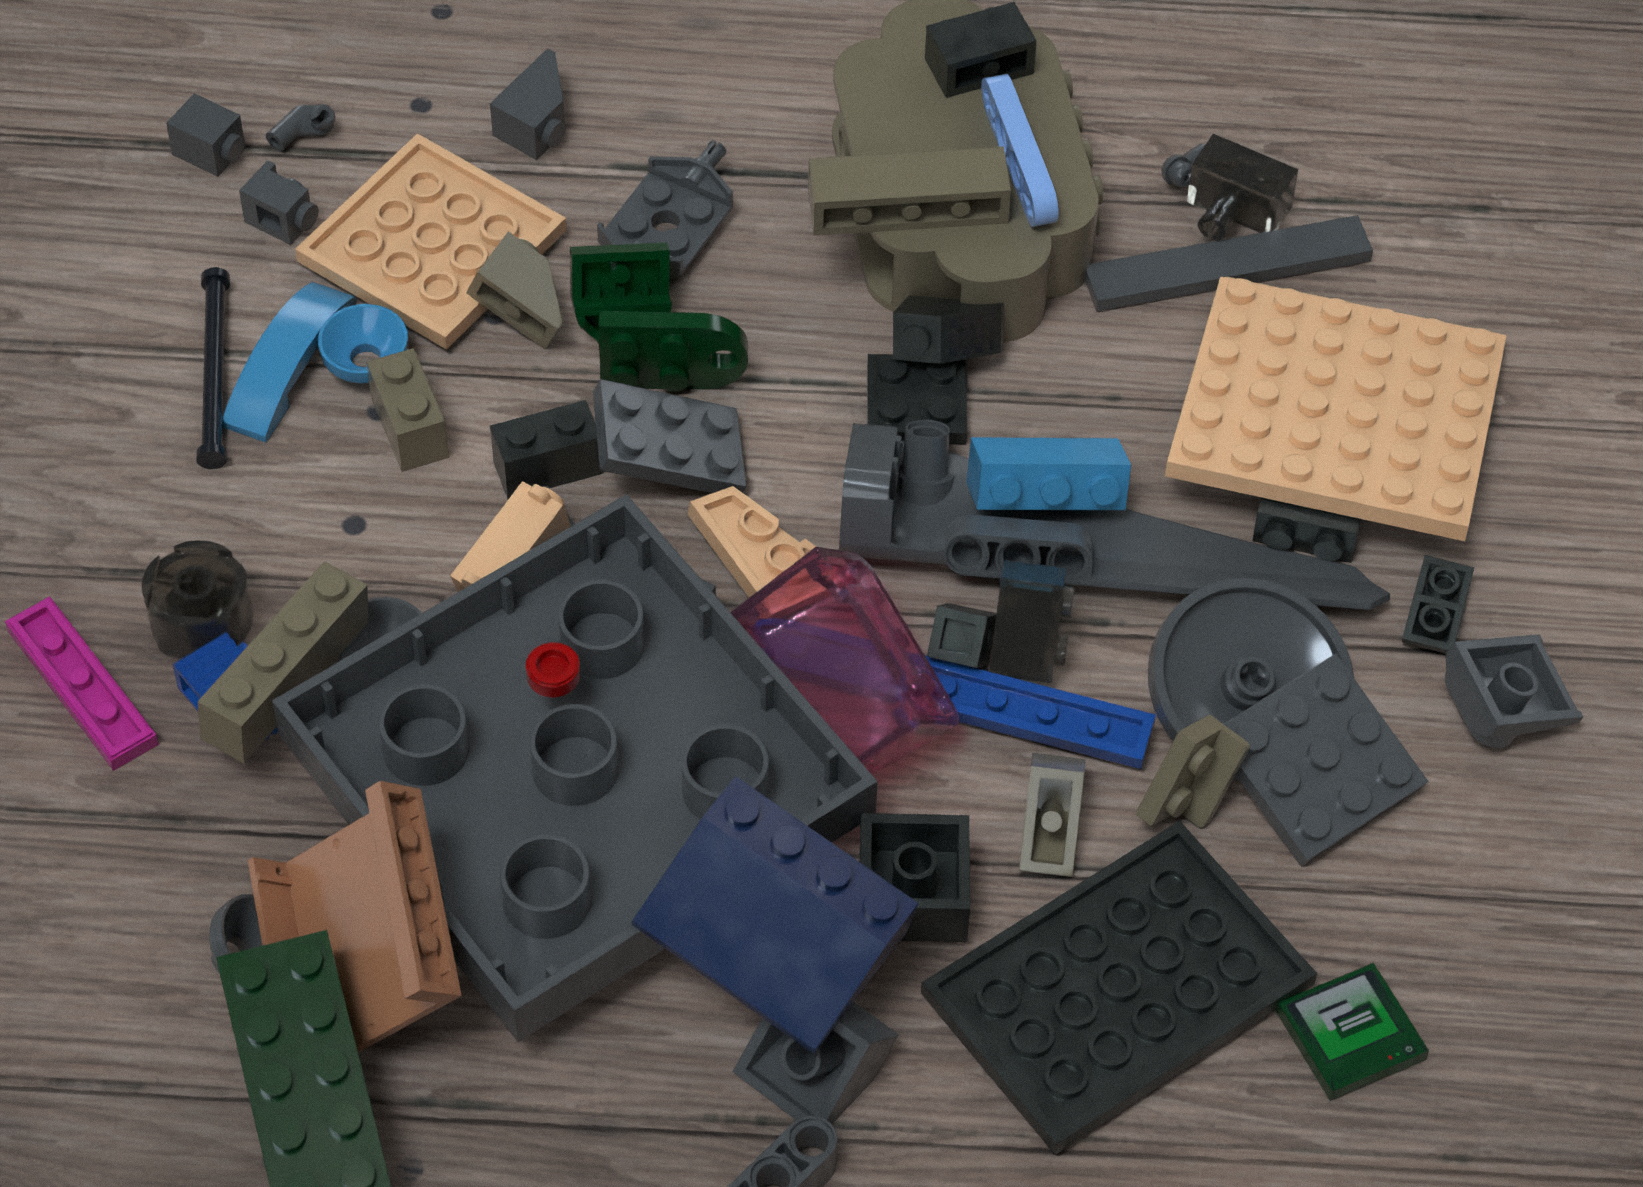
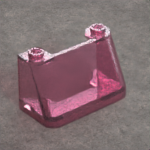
M815 547L730 612L872 775L943 736L959 724L958 712L877 574L869 563L855 552Z

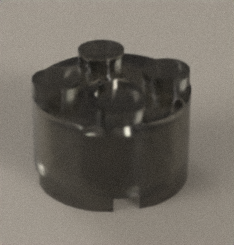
M187 541L175 545V552L161 560L158 555L150 562L142 579V594L152 635L162 653L182 659L225 632L229 634L236 645L243 642L253 623V607L246 571L242 563L240 564L232 556V552L229 549L211 541Z

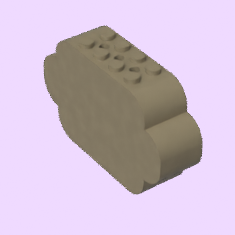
M968 0L906 1L893 8L886 15L881 26V38L860 41L851 45L840 54L833 70L834 88L840 109L832 126V142L836 157L999 147L984 109L981 89L946 98L925 61L927 25L982 11V8ZM1030 26L1029 28L1037 40L1034 74L1013 79L1012 83L1053 183L1058 201V221L1036 227L1030 226L1008 171L1011 187L1008 223L854 233L867 289L880 305L894 312L909 295L959 299L960 303L967 304L1004 303L1003 342L1018 340L1033 332L1043 320L1046 299L1070 294L1085 283L1086 269L1092 263L1095 236L1100 233L1098 204L1103 203L1101 178L1099 175L1093 176L1091 171L1093 167L1092 146L1089 140H1082L1081 136L1083 131L1081 108L1079 105H1072L1071 102L1073 83L1070 71L1062 70L1053 42L1045 34Z

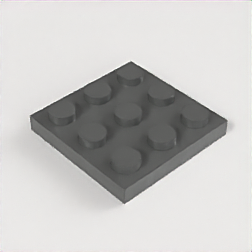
M1336 653L1224 723L1225 726L1250 744V749L1236 773L1237 778L1301 867L1429 782Z

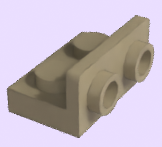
M1210 714L1180 730L1135 814L1151 827L1170 815L1176 818L1180 814L1199 828L1205 827L1210 823L1250 749V744Z

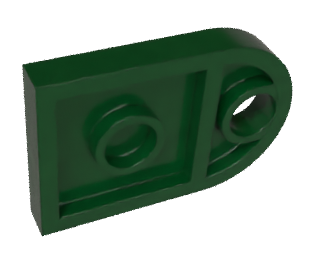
M599 311L600 379L644 389H665L668 391L720 388L737 380L746 370L748 365V339L744 331L736 323L715 314ZM717 351H730V352H732V353L720 354V353H716V352H717Z

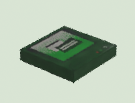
M1374 963L1281 1001L1276 1009L1277 1015L1330 1101L1425 1061L1429 1053V1049Z

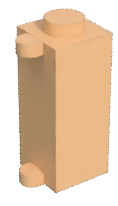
M522 481L450 575L457 592L571 527L564 508L566 506L564 500L546 487H541L537 484L530 486Z

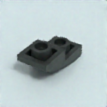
M1424 555L1402 638L1403 643L1442 653L1448 652L1452 644L1456 642L1475 567Z

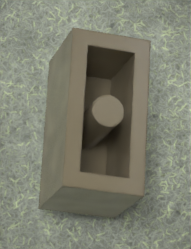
M414 348L367 361L371 399L401 471H407L449 458L445 420Z

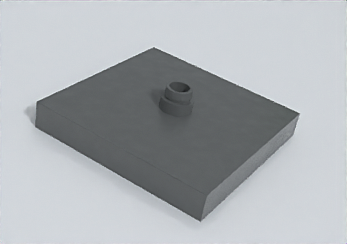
M627 494L272 700L279 736L348 825L369 813L365 789L379 781L421 789L454 960L517 1042L528 1037L665 949L632 925V920L701 818L735 776L831 843L858 827L861 822V813H876L878 781ZM550 642L569 646L576 652L580 662L579 683L570 693L556 698L544 697L534 692L529 686L526 677V660L530 652L539 645Z

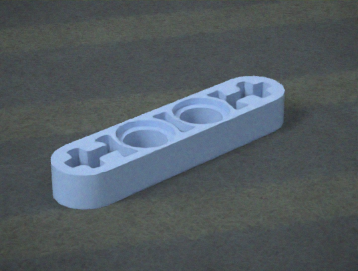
M1003 74L983 78L981 92L984 109L998 146L1004 147L1007 169L1030 226L1036 227L1056 223L1059 217L1056 192L1010 76Z

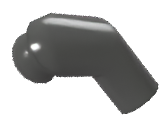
M326 104L296 106L266 133V139L275 150L283 151L297 137L322 136L333 128L336 118L335 112Z
M1201 143L1184 154L1171 155L1163 163L1161 175L1167 183L1177 187H1185L1193 181L1197 173L1213 164V153L1207 145Z

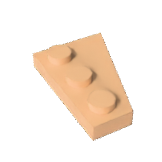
M734 486L690 501L688 516L760 613L777 617L852 588L855 574L842 565L834 568L818 556V547L807 539L801 542L797 541L778 527V518Z

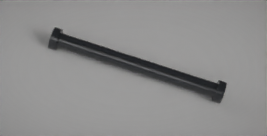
M212 267L204 270L201 274V286L206 291L202 445L197 449L196 462L205 469H219L227 462V451L222 446L225 291L230 287V274L225 269Z

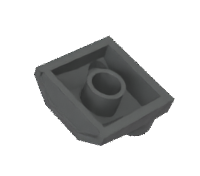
M1540 634L1456 641L1446 653V686L1469 731L1480 743L1492 748H1504L1509 746L1517 735L1573 725L1582 720L1583 715L1581 711L1577 710L1547 654Z

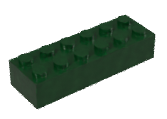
M327 930L216 957L270 1187H391Z

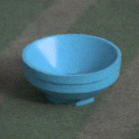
M356 304L335 312L325 321L318 335V347L324 365L332 374L349 382L369 383L367 367L356 366L352 362L353 358L362 352H372L381 358L408 350V332L402 319L390 309L373 304Z

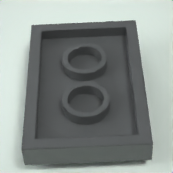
M600 379L593 390L600 471L714 493L734 486L741 492L744 491L746 479L737 408Z

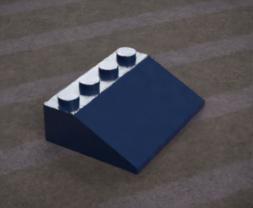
M735 776L701 818L632 920V925L814 1054L910 929L918 903Z

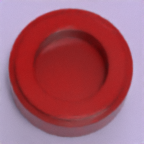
M557 642L545 643L533 649L526 660V677L529 686L537 694L549 698L561 697L575 689L580 680V662L576 652L569 646Z

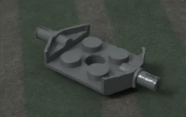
M711 140L701 155L695 159L692 157L650 156L648 159V174L606 228H604V224L601 222L597 224L599 244L619 245L667 242L670 250L669 278L676 279L681 277L733 208V191L714 170L718 162L726 155L724 145L718 142L716 146V141ZM661 223H672L677 226L676 229H668L664 232L654 227Z

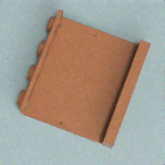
M379 781L365 789L369 808L367 815L288 862L256 857L248 859L262 946L327 930L357 1052L366 1049L462 996L421 789Z

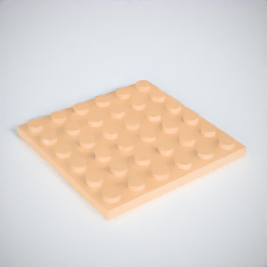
M1220 276L1168 456L1165 477L1465 541L1507 335L1490 332L1482 328H1470L1446 323L1434 318H1422L1398 313L1386 308H1374L1350 303L1338 298L1307 294L1290 288L1283 289L1259 284L1242 278L1236 279Z

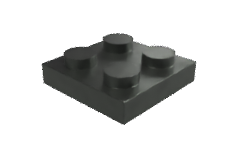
M868 354L867 424L898 427V436H902L901 440L904 441L905 427L908 423L916 420L939 421L950 428L949 445H966V359L938 364L893 360V354Z

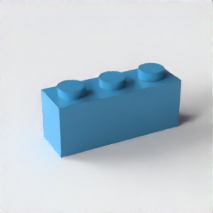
M971 437L966 484L977 510H1126L1131 463L1118 438Z

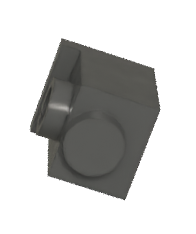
M268 160L239 190L244 222L289 245L303 231H308L318 217L319 209L317 205L310 202L309 190L297 180L287 179L277 174L276 165Z

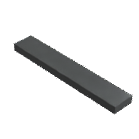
M1356 215L1091 263L1086 269L1085 282L1097 312L1217 290L1220 276L1261 282L1370 262L1373 249L1359 216Z

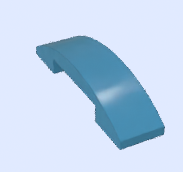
M315 282L305 285L295 293L273 318L248 358L225 409L222 427L267 443L289 408L287 396L318 348V335L321 327L335 312L355 305V296Z

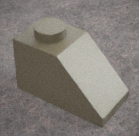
M508 231L478 270L466 293L546 350L563 323L549 260L542 256L532 243L519 239Z
M1032 753L1019 866L1020 871L1073 876L1085 759Z

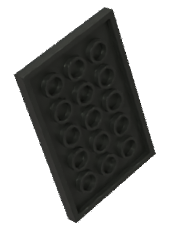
M1179 820L921 982V994L1056 1155L1275 1011L1281 1001L1302 993L1313 986L1316 981L1317 972Z

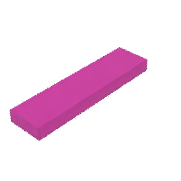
M50 596L5 621L8 633L113 771L159 745L155 732Z

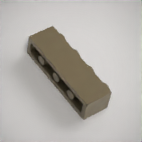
M976 147L971 149L928 150L891 154L879 153L875 155L842 157L831 156L826 158H810L808 163V195L813 236L1005 224L1009 222L1011 187L1004 147Z
M324 561L198 700L200 739L244 764L277 727L272 700L329 668L367 625L368 585Z

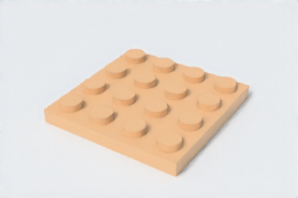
M417 133L295 248L297 262L368 304L390 309L402 319L407 327L447 350L488 309L466 292L478 270L509 231L519 239L529 241L542 255L567 231L566 217Z

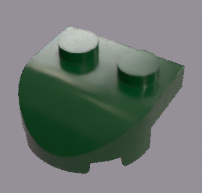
M667 242L570 247V297L574 313L580 328H583L587 334L596 339L598 344L599 311L671 312L672 302L669 296L670 250Z

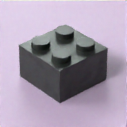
M861 813L859 862L918 903L910 929L901 941L967 942L970 917L969 815Z

